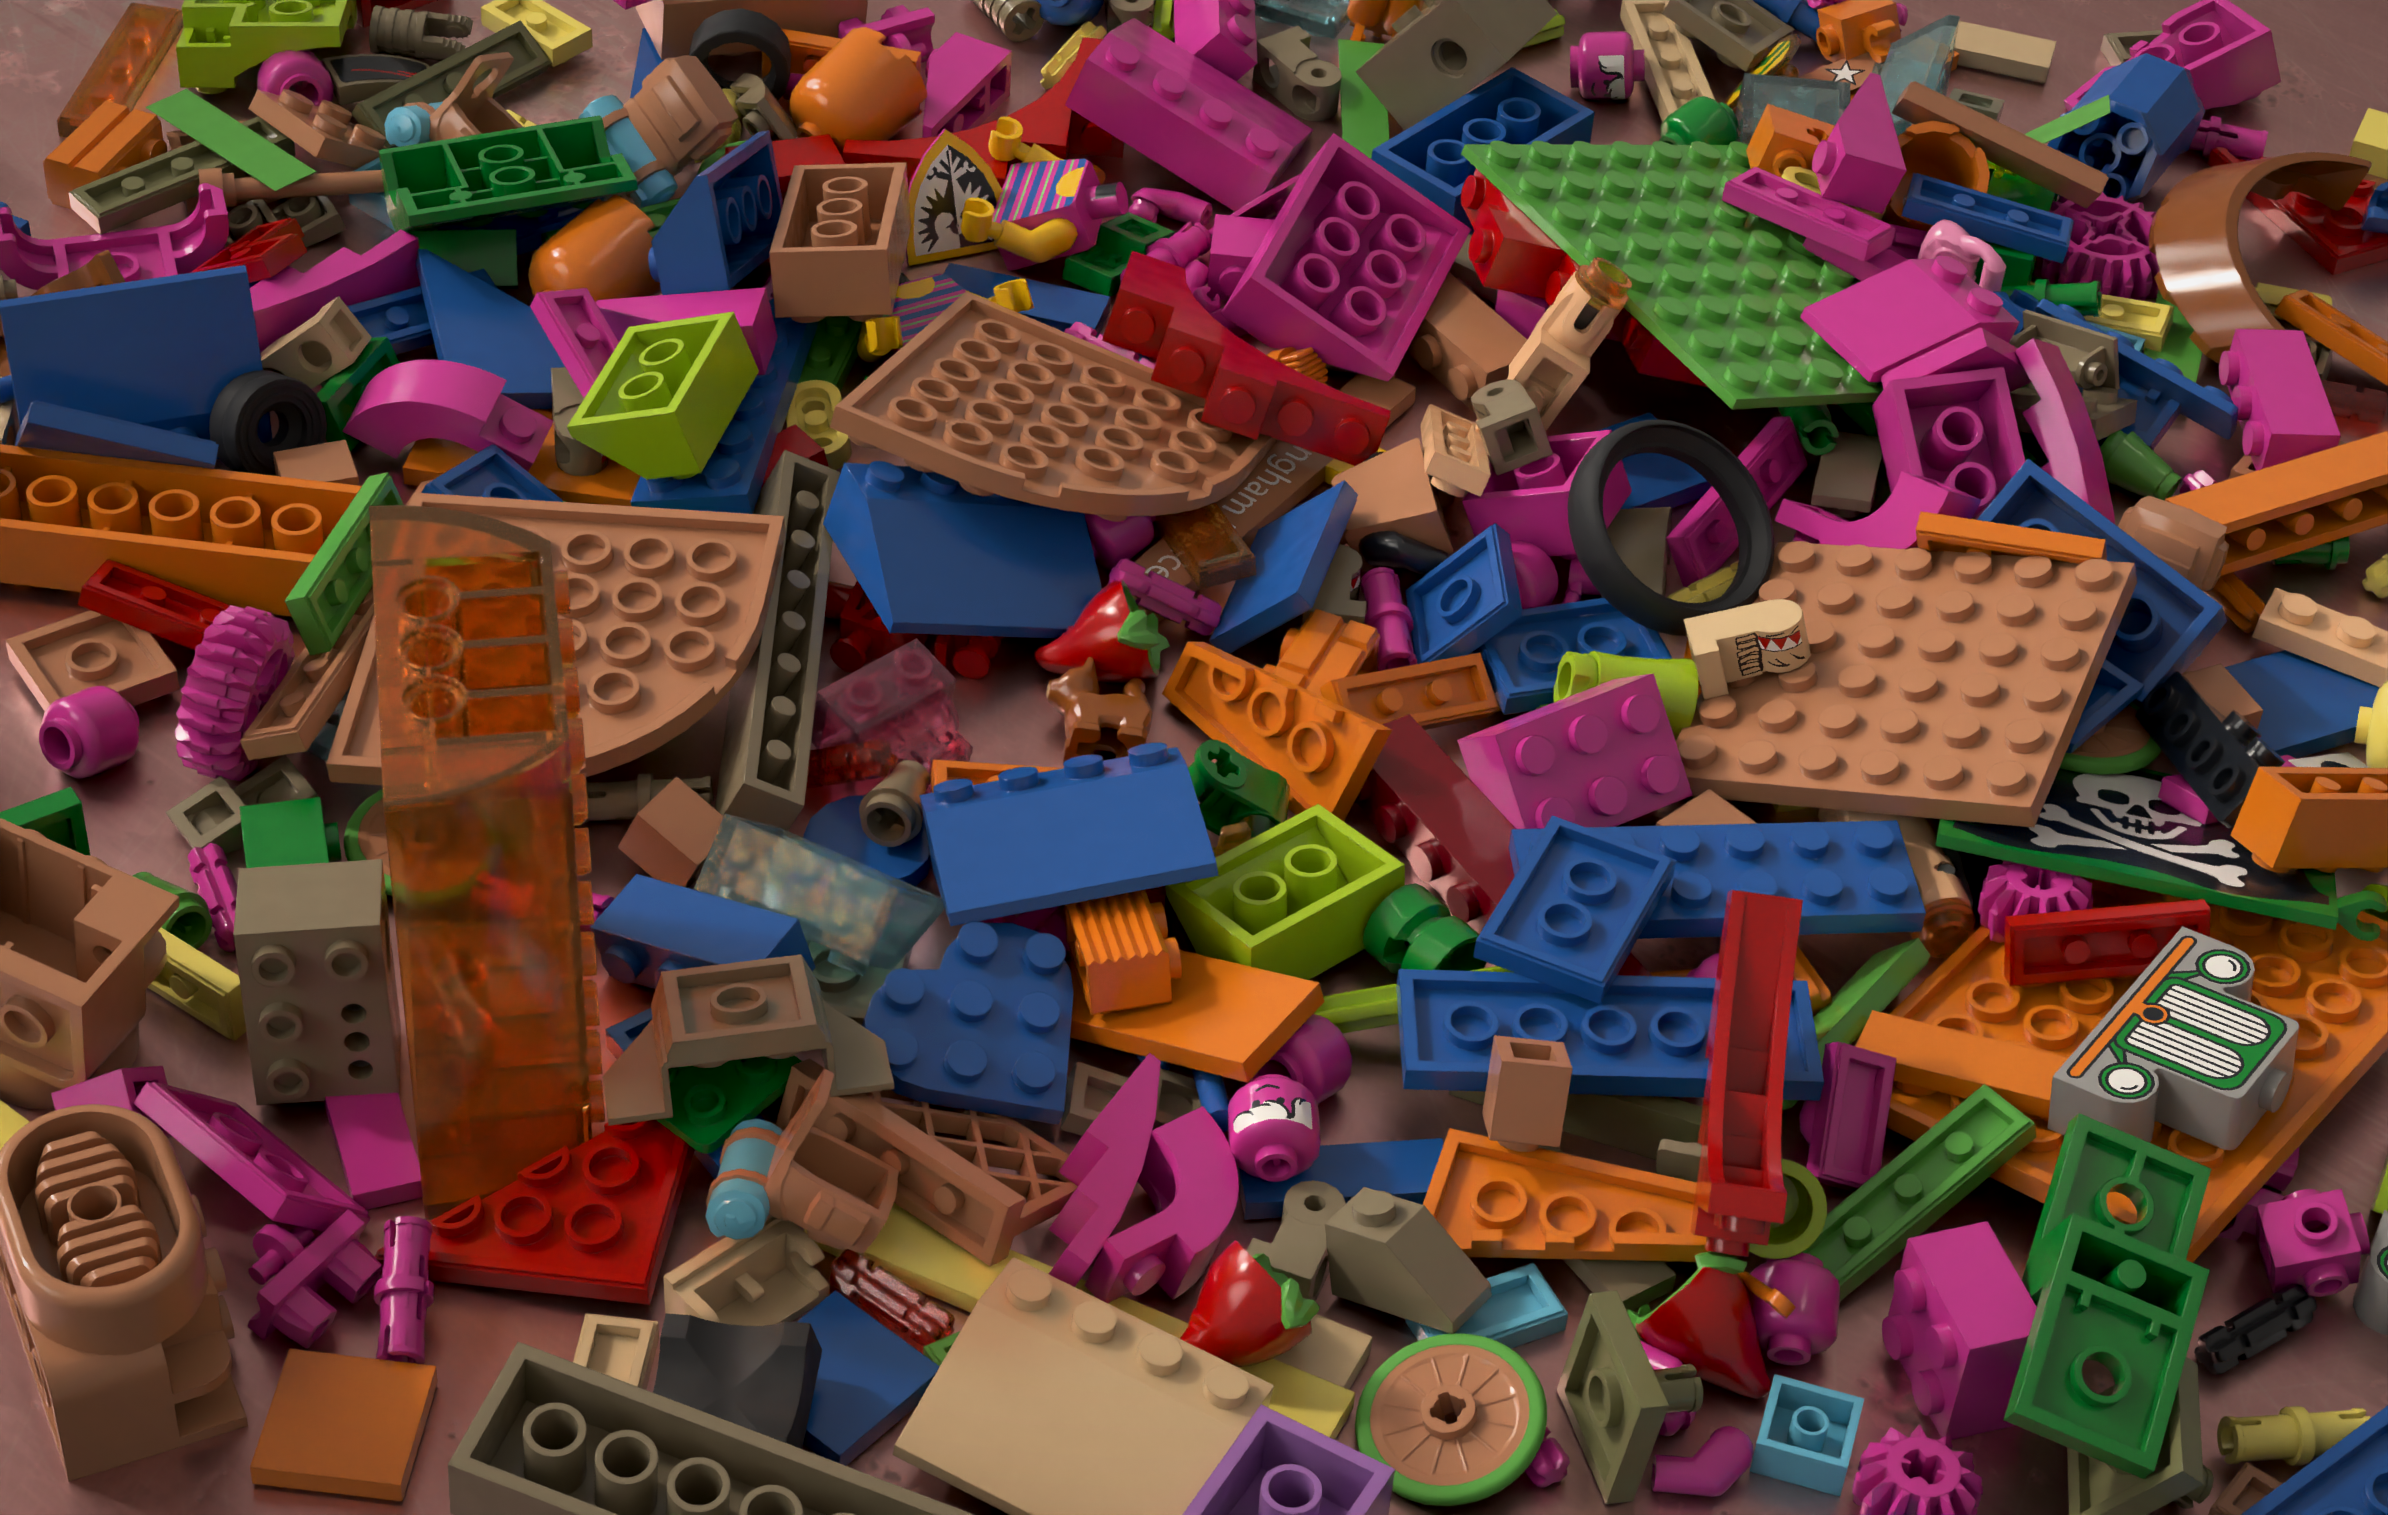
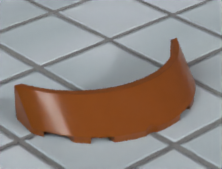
M2294 153L2206 168L2184 178L2169 191L2162 201L2161 207L2154 215L2150 227L2149 251L2156 255L2159 272L2154 278L2163 299L2178 307L2187 322L2194 329L2189 338L2205 356L2220 364L2222 353L2230 351L2235 329L2285 330L2259 296L2242 259L2238 239V222L2241 207L2249 191L2274 200L2283 199L2290 192H2299L2318 200L2335 211H2340L2372 166L2371 161L2334 153Z

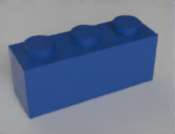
M636 874L590 927L601 954L602 965L609 976L623 983H636L656 989L662 971L802 954L811 971L816 968L799 919Z

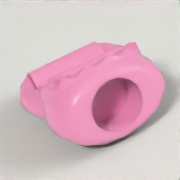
M1941 220L1931 227L1922 242L1918 259H1936L1937 256L1951 257L1967 268V275L1975 282L1977 263L1981 257L1984 260L1979 286L1992 292L2001 291L2006 264L1988 243L1977 237L1970 236L1963 227L1950 220Z

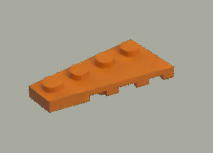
M1187 642L1162 692V695L1212 740H1219L1228 744L1237 753L1283 776L1290 786L1288 809L1295 815L1319 804L1344 821L1392 732V729L1205 642Z
M1449 1128L1423 1202V1205L1467 1257L1696 1262L1695 1255L1708 1252L1705 1250L1707 1237L1697 1236L1690 1232L1697 1182L1542 1148L1531 1152L1514 1151L1501 1146L1498 1141L1489 1140L1487 1136Z

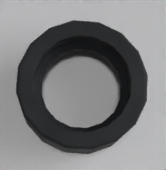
M745 9L724 10L705 19L693 33L689 56H696L721 89H731L730 85L734 81L724 79L714 73L709 66V53L711 50L728 43L740 42L753 45L766 53L771 60L770 72L761 79L777 101H779L786 93L792 57L788 38L779 25L762 13Z

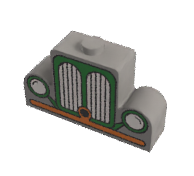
M2182 927L2054 1074L2052 1078L2048 1129L2065 1136L2068 1122L2080 1113L2150 1143L2153 1137L2154 1124L2157 1121L2224 1150H2234L2267 1110L2274 1113L2282 1105L2292 1079L2299 1024L2289 1017L2251 1003L2255 968L2252 959L2245 952L2219 940Z

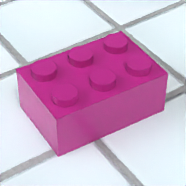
M2004 367L1890 380L1872 405L1891 493L1897 484L1901 471L1934 479L1981 499L1972 518L1977 520L2026 462Z
M1654 673L1613 679L1457 740L1470 780L1516 829L1545 828L1552 815L1583 827H1616L1693 795Z

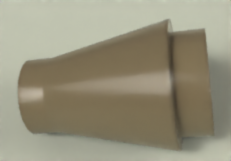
M911 760L898 763L892 773L862 799L859 806L861 826L864 833L873 842L881 846L895 847L912 840L920 832L923 813L919 795L926 794L930 785L929 772L922 764Z

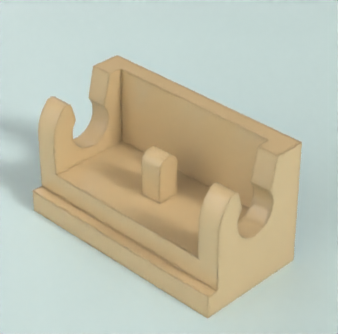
M770 1217L765 1222L763 1229L753 1237L738 1240L724 1237L664 1275L665 1314L692 1315L718 1323L742 1326H764L792 1322L829 1296V1283L817 1269L812 1267L825 1258L824 1254L814 1240L808 1238V1235L795 1223Z

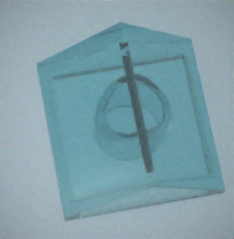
M1744 73L1735 112L1738 119V139L1742 143L1750 142L1767 103L1836 125L1850 103V83Z

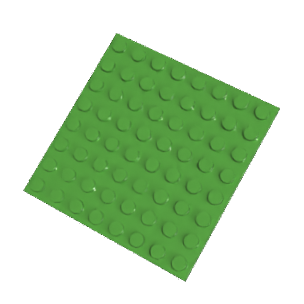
M1492 141L1490 144L1464 145L1461 155L1582 269L1591 274V277L1604 288L1609 285L1618 292L1623 300V307L1731 409L1875 402L1884 390L1882 382H1868L1800 318L1805 307L1861 281L1806 250L1802 246L1806 239L1805 236L1722 201L1725 183L1750 170L1746 152L1747 144L1737 141L1730 142L1729 145H1709L1700 141H1694L1691 145H1671L1662 141H1655L1652 145H1632L1623 141H1615L1612 145H1592L1584 141H1574L1573 144H1550L1544 141H1533L1532 144H1509L1503 141Z

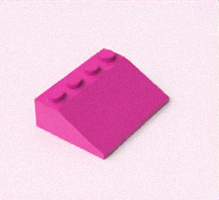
M1135 18L1111 30L1087 58L1065 103V106L1233 211H1237L1271 190L1313 132V129Z
M1333 133L1303 170L1222 310L1221 315L1268 347L1275 349L1293 347L1296 350L1312 347L1314 352L1318 354V357L1322 359V362L1388 382L1395 374L1471 229Z

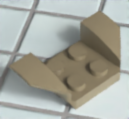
M802 954L662 971L651 1003L652 1020L602 1076L608 1126L673 1118L668 1068L693 1065L699 1068H713L721 1066L730 1060L761 1056L772 1059H784L792 1057L801 1051L821 1049L825 1069L834 1073L830 1097L894 1089L885 1041L822 999L819 983Z

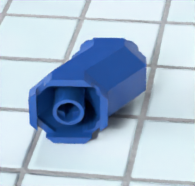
M2145 53L2104 71L2075 107L2061 114L2060 117L2107 95L2110 97V114L2049 141L2047 146L2107 174L2109 179L2103 189L2104 194L2107 197L2116 199L2123 195L2124 201L2132 202L2145 196L2175 158L2189 150L2205 109L2200 97H2197L2192 84L2194 80L2189 69Z

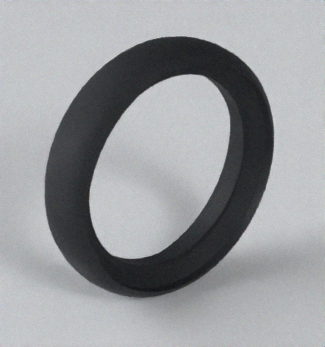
M1645 420L1622 426L1604 436L1590 449L1578 466L1568 497V523L1573 546L1579 562L1592 584L1623 615L1642 626L1660 633L1687 636L1683 619L1750 605L1757 599L1760 587L1769 580L1774 561L1772 520L1763 494L1750 472L1719 441L1696 428L1668 420ZM1640 453L1667 455L1694 468L1717 491L1733 518L1739 540L1737 571L1731 585L1721 597L1703 603H1686L1667 598L1643 584L1623 563L1611 543L1603 515L1605 485L1612 469L1620 460Z

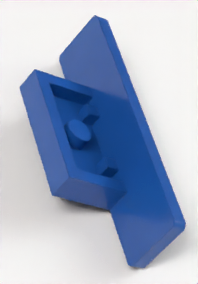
M2041 299L2035 307L2036 313L2118 338L2120 387L2118 389V398L2137 400L2135 423L2121 429L2126 434L2134 431L2154 450L2179 414L2186 416L2227 440L2235 433L2239 409L2234 405L2231 398L2220 389L2213 386L2202 387L2184 377L2182 371L2173 363L2161 358L2154 360L2139 352L2126 337L2114 331H2107L2105 333L2087 323L2082 314L2069 305L2059 304L2057 306L2046 299ZM2077 385L2079 391L2083 393V388Z

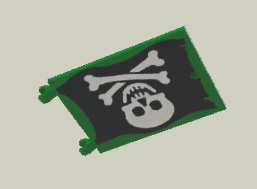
M2059 768L2035 827L1939 819L1935 845L1938 847L2191 900L2205 899L2206 903L2334 930H2336L2337 923H2339L2351 935L2364 941L2377 939L2381 932L2380 926L2375 923L2361 922L2357 918L2358 914L2365 909H2375L2379 912L2387 910L2385 898L2375 891H2360L2337 898L2335 872L2326 873L2313 868L2290 869L2288 873H2276L2259 866L2251 858L2253 853L2230 836L2234 826L2227 828L2220 822L2204 825L2158 798L2163 777L2172 776V774L2140 768L2121 774L2098 775Z

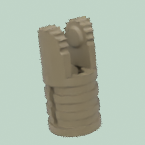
M971 0L1002 30L1008 39L1014 42L1030 39L1040 30L1044 19L1040 16L1041 4L1037 0Z
M376 5L370 21V51L374 54L386 53L387 55L413 56L417 59L442 61L465 49L466 46L462 45V42H457L450 38H468V35H471L473 20L467 16L429 11L415 12V10L410 9L400 10V8H385V6Z

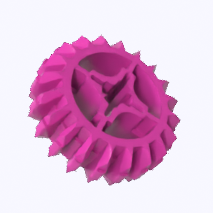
M2104 192L2087 208L2062 196L2059 197L2057 202L2053 201L2051 213L2074 220L2069 248L2063 264L2037 256L2034 276L2049 279L2050 284L2100 281L2101 289L2098 292H2102L2105 295L2141 301L2157 297L2159 289L2154 277L2159 272L2156 255L2149 251L2150 227L2156 212L2144 211V205L2141 202L2131 204L2124 201L2123 195L2116 199L2107 197Z
M230 605L225 611H221L214 617L213 624L205 629L203 641L195 647L194 660L191 666L187 668L188 676L185 686L181 689V704L176 712L179 719L174 732L178 741L176 749L178 757L182 759L183 766L197 770L198 774L217 779L222 776L224 779L241 781L257 768L259 759L249 761L240 740L291 668L295 653L292 647L294 638L292 631L289 629L288 621L274 617L273 613L246 606V608Z

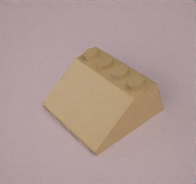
M1013 1257L977 1301L896 1441L893 1455L1009 1515H1182L1262 1404L1269 1408L1274 1385Z

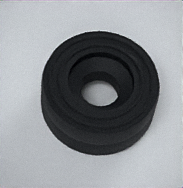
M267 370L247 372L230 381L215 400L209 421L210 439L219 445L217 456L229 469L237 472L276 476L273 452L323 444L327 432L325 410L316 393L305 383L295 378ZM274 411L279 420L278 431L273 439L262 443L257 432L259 421L266 413Z

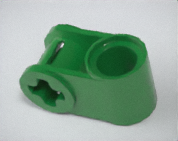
M1207 740L1197 748L1194 755L1195 761L1188 767L1198 802H1200L1199 806L1207 830L1237 847L1287 820L1290 786L1283 776L1244 757L1228 744L1219 740Z

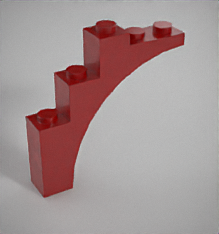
M1083 37L1075 61L1061 80L1036 101L1007 116L1016 119L1022 125V143L1030 147L1036 143L1064 160H1069L1070 154L1123 158L1125 147L1123 141L1065 106L1087 58L1103 39ZM998 120L972 129L952 133L970 145L987 163L1001 188L1004 186L1011 164L1022 163L1017 158L1011 161H999L991 156L988 143L991 131H996ZM938 136L891 141L846 139L843 160L845 164L906 162L909 190L910 181L923 154Z
M1476 169L1474 175L1467 177L1461 192V204L1474 229L1469 243L1468 254L1484 287L1542 298L1546 300L1548 306L1552 305L1573 273L1577 270H1585L1481 172ZM1624 307L1614 319V324L1605 339L1623 343L1638 373L1708 387Z
M1135 251L1131 252L1102 341L1156 359L1151 381L1206 399L1201 417L1202 422L1257 440L1260 433L1354 466L1362 463L1371 454L1378 451L1390 419V410L1345 394L1307 377L1264 354L1237 337L1204 309L1195 299L1186 283L1185 268Z
M1731 890L1727 893L1705 1058H1709L1698 1137V1143L1702 1145L1690 1229V1232L1694 1235L1707 1237L1705 1250L1748 1257L1750 1243L1768 1246L1771 1222L1784 1224L1788 1193L1783 1183L1781 1161L1782 1103L1790 1005L1803 904L1801 899Z

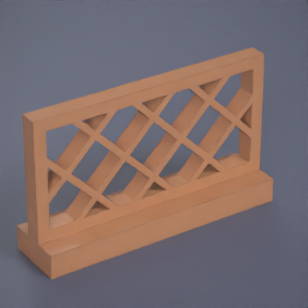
M810 1058L792 1065L776 1121L777 1126L783 1130L787 1127L825 1069L823 1066ZM891 1089L830 1097L829 1092L826 1105L813 1127L845 1141L899 1170L894 1203L989 1266L1008 1257L1015 1236L1059 1214L1078 1187L1058 1172L1069 1157V1154L1011 1117L953 1107L948 1108L955 1112L930 1109L929 1105L935 1104L919 1102L896 1094ZM881 1097L913 1102L914 1106L882 1102ZM934 1132L966 1136L967 1141L935 1136ZM982 1139L1001 1141L1009 1147L985 1144ZM988 1166L1020 1171V1176L989 1171ZM1037 1174L1056 1176L1064 1182L1039 1179Z

